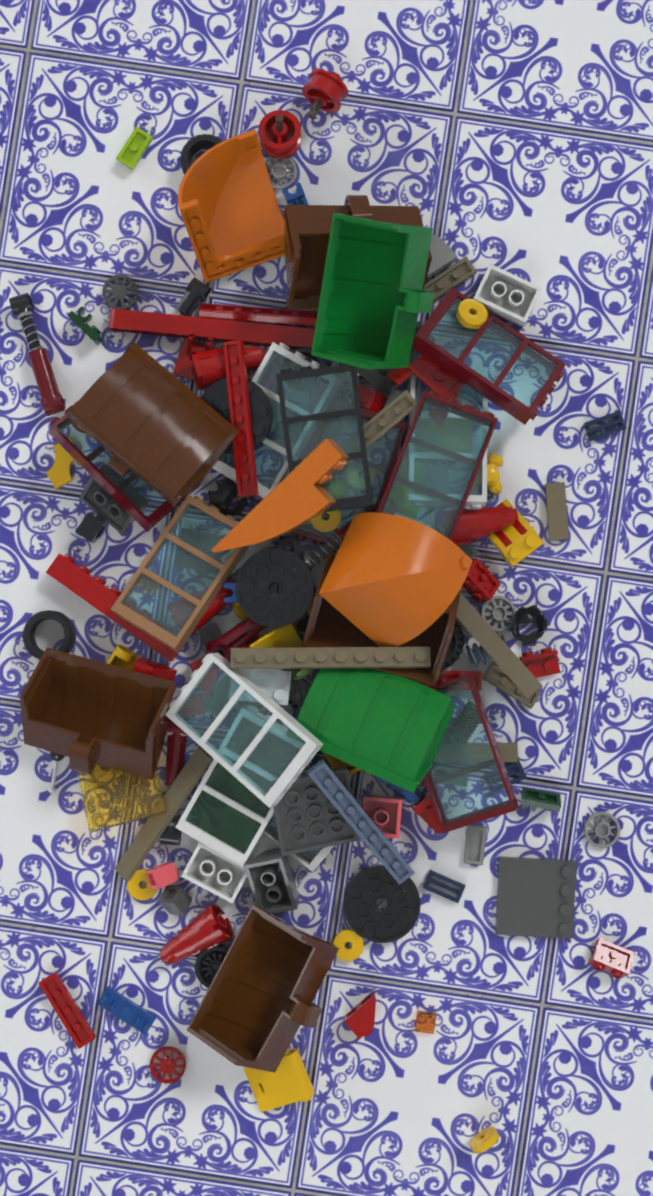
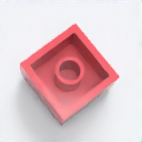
M363 794L362 808L387 838L399 839L402 798Z

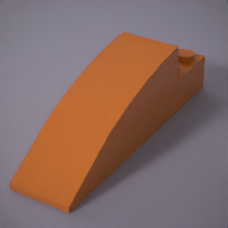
M326 438L211 551L215 553L267 542L285 535L321 515L337 502L325 490L322 484H327L333 478L331 474L334 471H340L348 463L346 460L349 456L333 439Z

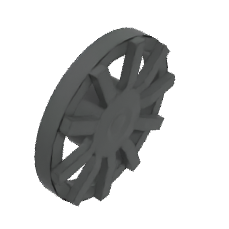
M114 275L105 281L102 289L103 299L112 309L128 310L134 306L138 299L137 285L126 275ZM120 278L123 279L121 285L119 284V280H118V279H120ZM113 280L116 281V286L111 283ZM126 280L130 281L131 284L125 287ZM110 285L113 290H106L107 286ZM134 286L135 291H128L129 288ZM106 293L113 294L112 296L106 298ZM129 294L135 295L133 301L128 297ZM115 298L114 304L111 305L108 301ZM124 300H128L130 304L125 306ZM118 301H121L122 307H116Z

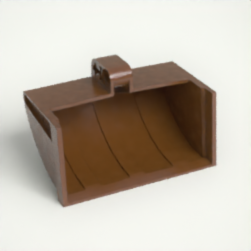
M347 195L344 205H285L284 243L288 284L286 302L288 309H318L333 213L381 222L423 226L419 207L370 206L367 195ZM429 249V255H428V261H427V267H426V273H425V279H424L423 290H424V287H425L427 275H428L429 268H430V264H431V260H432V255H431L430 249Z
M135 342L128 346L122 357L99 377L67 413L68 418L113 455L107 464L122 478L132 471L173 506L181 501L209 474L240 432Z
M329 552L314 598L302 647H379L319 594L336 557V554ZM461 589L446 611L430 627L414 639L398 646L430 647V668L371 669L436 686L453 636Z
M47 647L20 695L24 744L68 756L70 769L90 775L95 766L99 765L152 780L155 776L164 744L169 719L165 714L169 710L168 706L176 690V682Z
M252 905L187 1031L234 1065L275 1073L300 1025L313 1028L323 1009L313 1003V1000L339 948L330 942L312 936L279 920L258 906Z

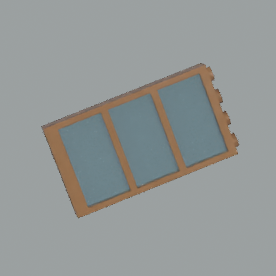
M187 495L111 608L115 615L177 653L180 652L223 587V584L250 546L213 553L211 549L238 523L231 515L227 514L225 516L220 513L217 507L213 505L209 507L198 496L193 498L190 495Z

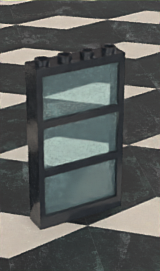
M330 363L321 364L319 365L320 368L312 369L311 366L301 367L300 371L292 372V369L281 370L280 374H276L289 474L326 438L333 439L349 458L346 460L348 463L340 471H334L331 474L333 478L327 484H322L325 490L337 501L323 513L374 506L356 367L343 363L331 366Z

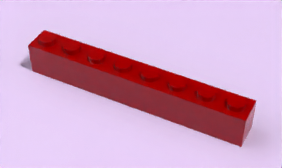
M58 554L46 571L48 575L170 662L175 660L179 653L112 612L111 608L122 592L115 587L111 589L107 587L104 579L98 575L96 578L89 574L91 570L81 564L79 567L74 563L75 559L69 554ZM129 598L125 606L174 636H178V632L172 633L167 630L169 626L161 620L158 622L153 620V615L145 609L143 611L136 607L138 604Z

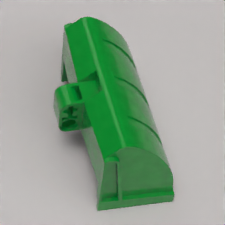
M333 213L312 345V356L367 370L408 368L418 313H431L435 292L423 290L433 228L381 222Z
M320 669L296 720L323 743L320 751L414 793L433 765L456 705L452 704L453 698L416 681L375 669ZM289 728L287 736L304 744L306 743Z

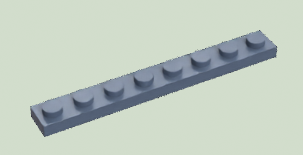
M323 759L307 771L312 780L399 885L415 873Z

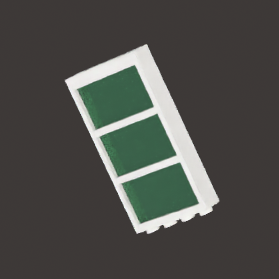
M245 704L219 751L235 764L271 715H263L257 707ZM277 722L273 724L240 768L266 793L270 790L269 781L278 780L305 745L287 736L289 727ZM213 759L175 828L237 864L244 866L272 817L274 809L264 804L219 762Z

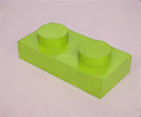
M136 126L116 157V160L129 169L134 170L152 142L153 137Z

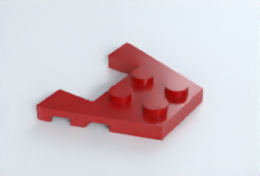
M424 355L410 362L408 368H398L387 373V377L398 388L414 374L428 389L437 392L439 397L445 399L449 397L456 400L463 385L462 381ZM435 407L428 416L438 426L442 427L449 412Z

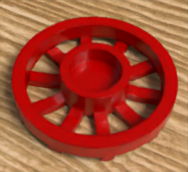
M172 1046L159 1048L154 1052L150 1060L151 1074L161 1083L172 1084L178 1081L186 1069V1060L183 1053ZM165 1050H171L170 1056L166 1055ZM162 1052L164 1058H160L157 1054ZM174 1052L179 1055L176 1059L173 1058ZM154 1058H156L161 1063H153ZM181 1059L183 1065H178L176 1062ZM153 1067H160V1069L155 1072ZM175 1068H182L181 1073L177 1072ZM163 1072L162 1077H159L157 1074ZM171 1072H173L174 1074H176L177 1077L172 1078ZM166 1073H168L169 1079H164Z

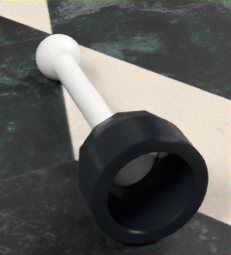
M50 751V757L55 762L51 786L48 788L49 793H54L56 791L55 780L58 761L64 759L65 756Z

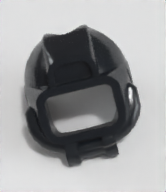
M228 477L222 480H215L218 488L216 491H208L210 498L208 505L217 507L225 516L227 514L231 516L237 513L241 514L242 509L248 504L246 498H241L233 510L228 509L238 494L237 484Z
M535 605L527 608L521 606L513 617L512 635L515 639L522 641V645L532 642L535 644L548 627L547 618ZM519 624H537V634L520 635Z

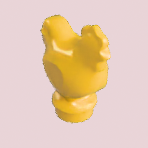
M490 453L489 457H487V487L492 494L497 495L502 491L500 473L497 468L503 466L504 458ZM482 465L471 489L473 491L476 489L475 487L482 484ZM466 479L465 487L467 486L469 479Z

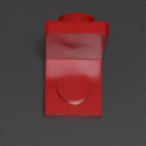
M424 794L417 804L414 803L411 806L412 810L439 834L442 831L431 799Z

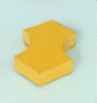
M59 443L53 446L55 462L52 468L46 472L56 490L73 481L71 466L75 460Z

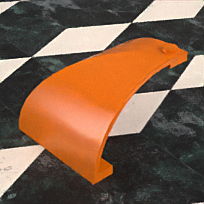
M254 129L231 137L202 154L189 167L181 181L178 191V205L205 283L284 256L285 222L269 178L256 130Z
M359 513L354 515L319 594L379 647H398L424 632L446 611L460 591L473 560L447 537L424 524L387 513Z

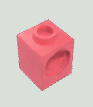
M174 862L163 863L145 870L150 889H160L179 881L178 869Z

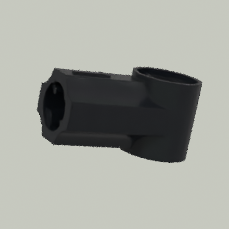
M194 277L187 286L186 294L177 305L176 310L184 316H192L199 304L206 300L211 288Z

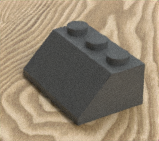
M106 464L99 469L116 487L124 482ZM91 476L79 499L123 535L134 523L135 519ZM130 485L122 491L143 512L149 501Z
M280 848L266 850L244 864L258 907L270 914L298 908V890L287 855L282 856Z

